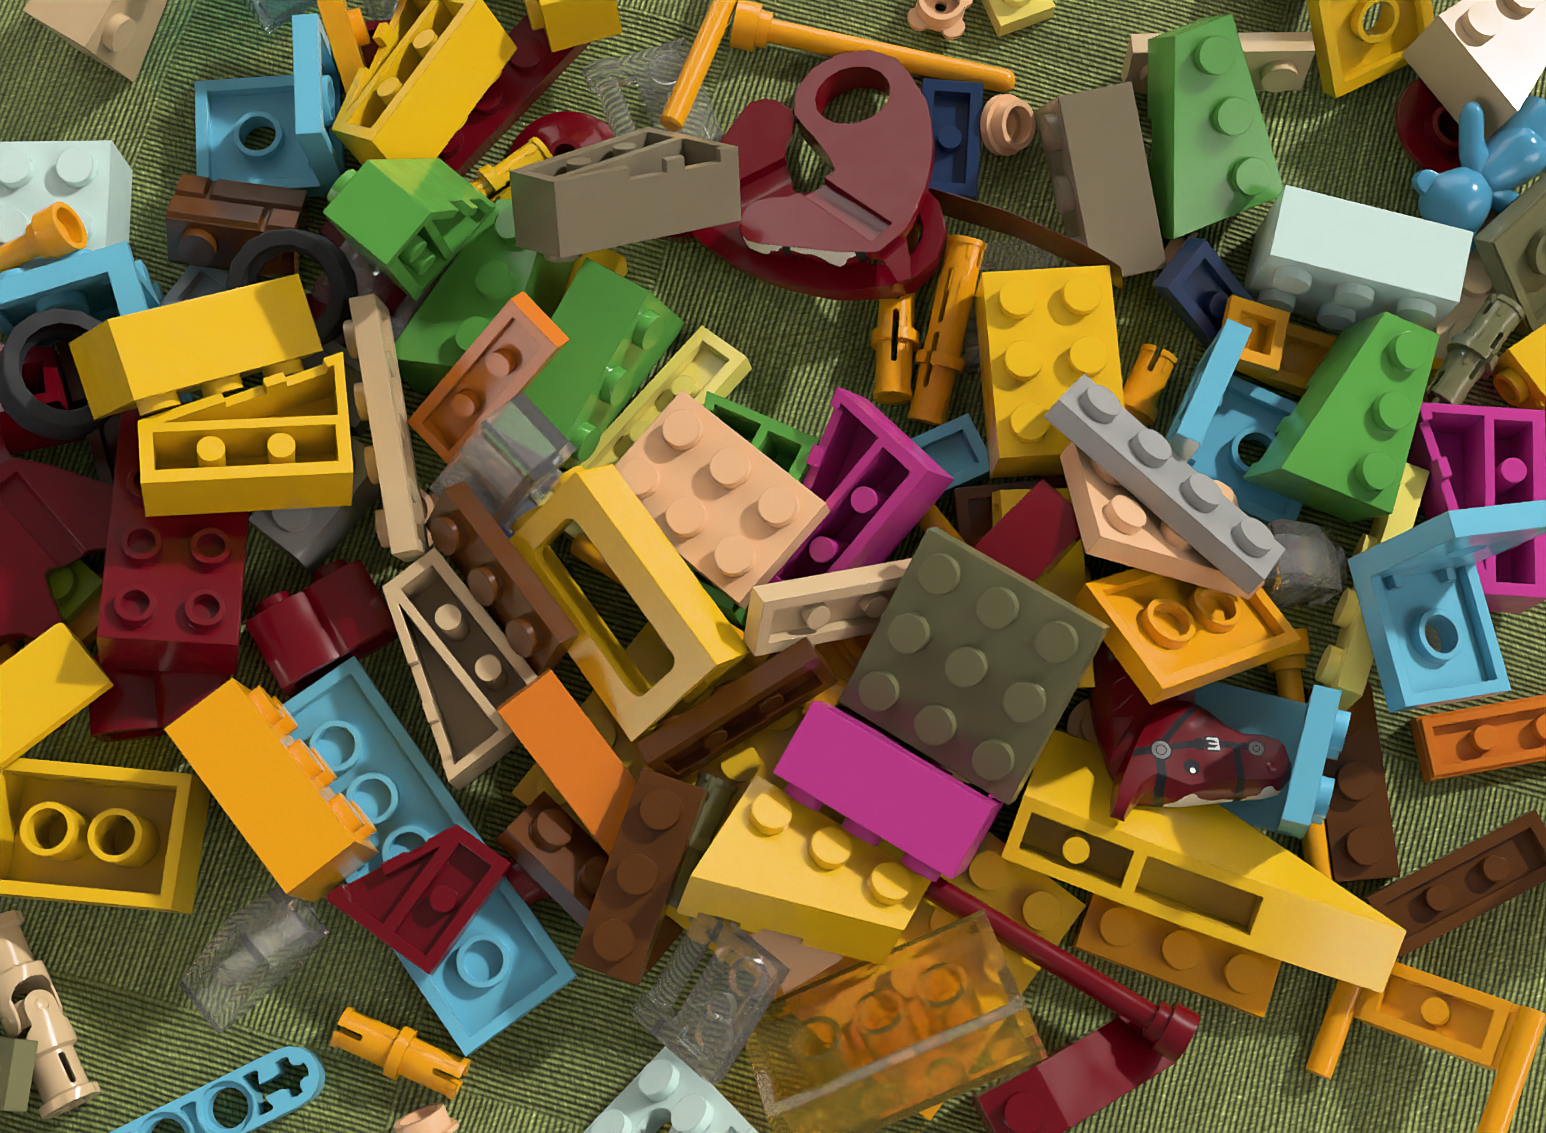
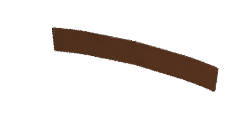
M929 187L928 192L940 202L943 215L1016 237L1081 267L1110 265L1112 284L1124 291L1121 267L1084 244L1010 211Z

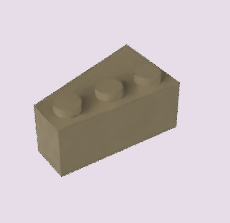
M1132 81L1058 96L1033 111L1052 181L1055 204L1061 214L1067 237L1084 244L1118 264L1122 269L1123 277L1165 268L1167 264ZM1066 260L1068 267H1081Z
M645 127L509 171L516 246L542 253L544 259L550 262H570L581 258L584 253L741 221L738 146Z

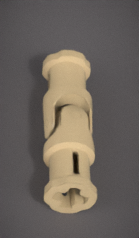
M11 910L0 914V1022L9 1037L38 1041L32 1079L43 1102V1105L38 1110L42 1120L51 1119L93 1099L101 1093L98 1082H89L74 1048L78 1038L68 1018L63 1015L60 999L44 962L34 959L20 926L25 921L22 912ZM27 994L25 999L13 1004L12 996Z

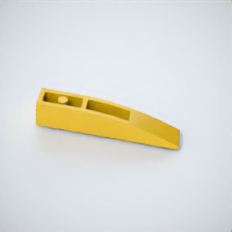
M1054 729L1033 768L1001 858L1254 952L1373 991L1384 992L1406 934L1404 928L1219 803L1188 807H1147L1136 805L1124 822L1110 817V798L1113 781L1106 769L1099 745Z

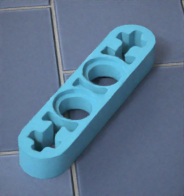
M296 1046L280 1048L109 1133H152L155 1126L164 1119H173L180 1123L185 1133H252L308 1105L316 1099L324 1087L326 1076L324 1065L318 1055L308 1048ZM289 1059L293 1066L306 1065L309 1075L300 1081V1087L303 1092L296 1096L295 1092L290 1088L281 1089L266 1096L265 1098L273 1106V1109L265 1113L262 1093L256 1084L251 1081L250 1076L258 1072L259 1084H268L285 1073L282 1064L285 1060ZM227 1088H236L241 1091L248 1103L247 1116L241 1124L234 1128L222 1126L217 1122L213 1114L214 1100L220 1092Z

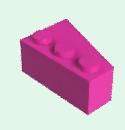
M837 386L829 405L834 407L819 445L813 444L806 461L810 467L803 482L806 488L827 504L830 512L767 584L884 563L954 481V478L867 398Z
M1422 402L1407 463L1429 471L1421 498V505L1426 520L1428 521L1450 510L1546 500L1545 410ZM1546 533L1475 564L1489 612L1521 614L1546 600Z
M822 701L812 702L773 771L774 774L788 781L784 789L788 796L815 811H819L823 803L846 816L842 824L845 830L873 846H878L883 838L905 852L901 859L905 866L933 882H937L941 874L953 879L967 870L1004 805V802L988 792L984 796L952 777L953 773L936 763L931 765L899 746L897 741Z

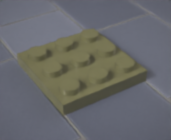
M938 527L927 528L838 702L1007 805H1010L1016 801L1110 626Z

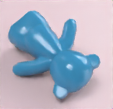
M1536 96L1526 97L1519 110L1486 141L1484 140L1485 114L1480 103L1470 101L1463 105L1459 115V159L1461 167L1439 174L1433 170L1426 169L1415 173L1411 179L1413 189L1420 195L1418 209L1421 217L1424 220L1474 232V238L1477 235L1478 229L1487 218L1490 209L1498 214L1502 213L1520 196L1514 189L1525 185L1533 178L1545 174V99ZM1473 238L1470 252H1473L1476 248Z

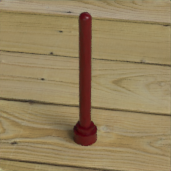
M939 877L937 882L931 881L923 898L1143 1028L1141 1035L1151 1041L1150 1049L1172 1062H1176L1182 1056L1198 1028L1201 1019L1199 1014L1177 1001L1173 1002L1172 1005L1162 1000L1154 1004L942 877Z

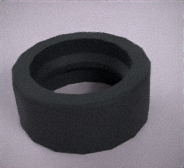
M293 228L268 230L247 241L232 260L226 281V290L257 284L260 271L267 262L282 253L297 252L310 256L322 267L328 278L330 292L326 309L314 324L322 346L337 339L343 332L344 321L352 319L349 298L358 297L356 273L345 253L324 236Z
M54 308L31 314L12 329L0 352V403L5 412L20 427L42 438L70 440L91 434L109 420L112 415L94 420L89 404L71 411L55 409L37 400L26 388L22 378L23 360L27 352L39 342L50 339L72 342L101 324V321L82 311Z

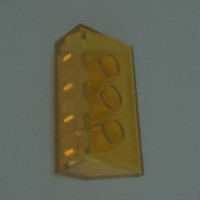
M984 909L894 947L883 966L867 961L859 962L737 1015L766 1118L775 1133H872L1048 1057Z

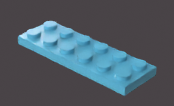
M355 656L283 704L299 726L290 733L295 741L300 738L309 749L314 747L320 753L338 778L329 785L335 794L342 793L349 802L354 800L377 830V832L369 837V840L378 850L379 854L345 880L348 884L381 867L380 864L402 852H410L425 844L429 838L456 824L486 845ZM506 876L433 976L425 973L393 949L465 1056L473 1054L578 977L537 916L519 896Z

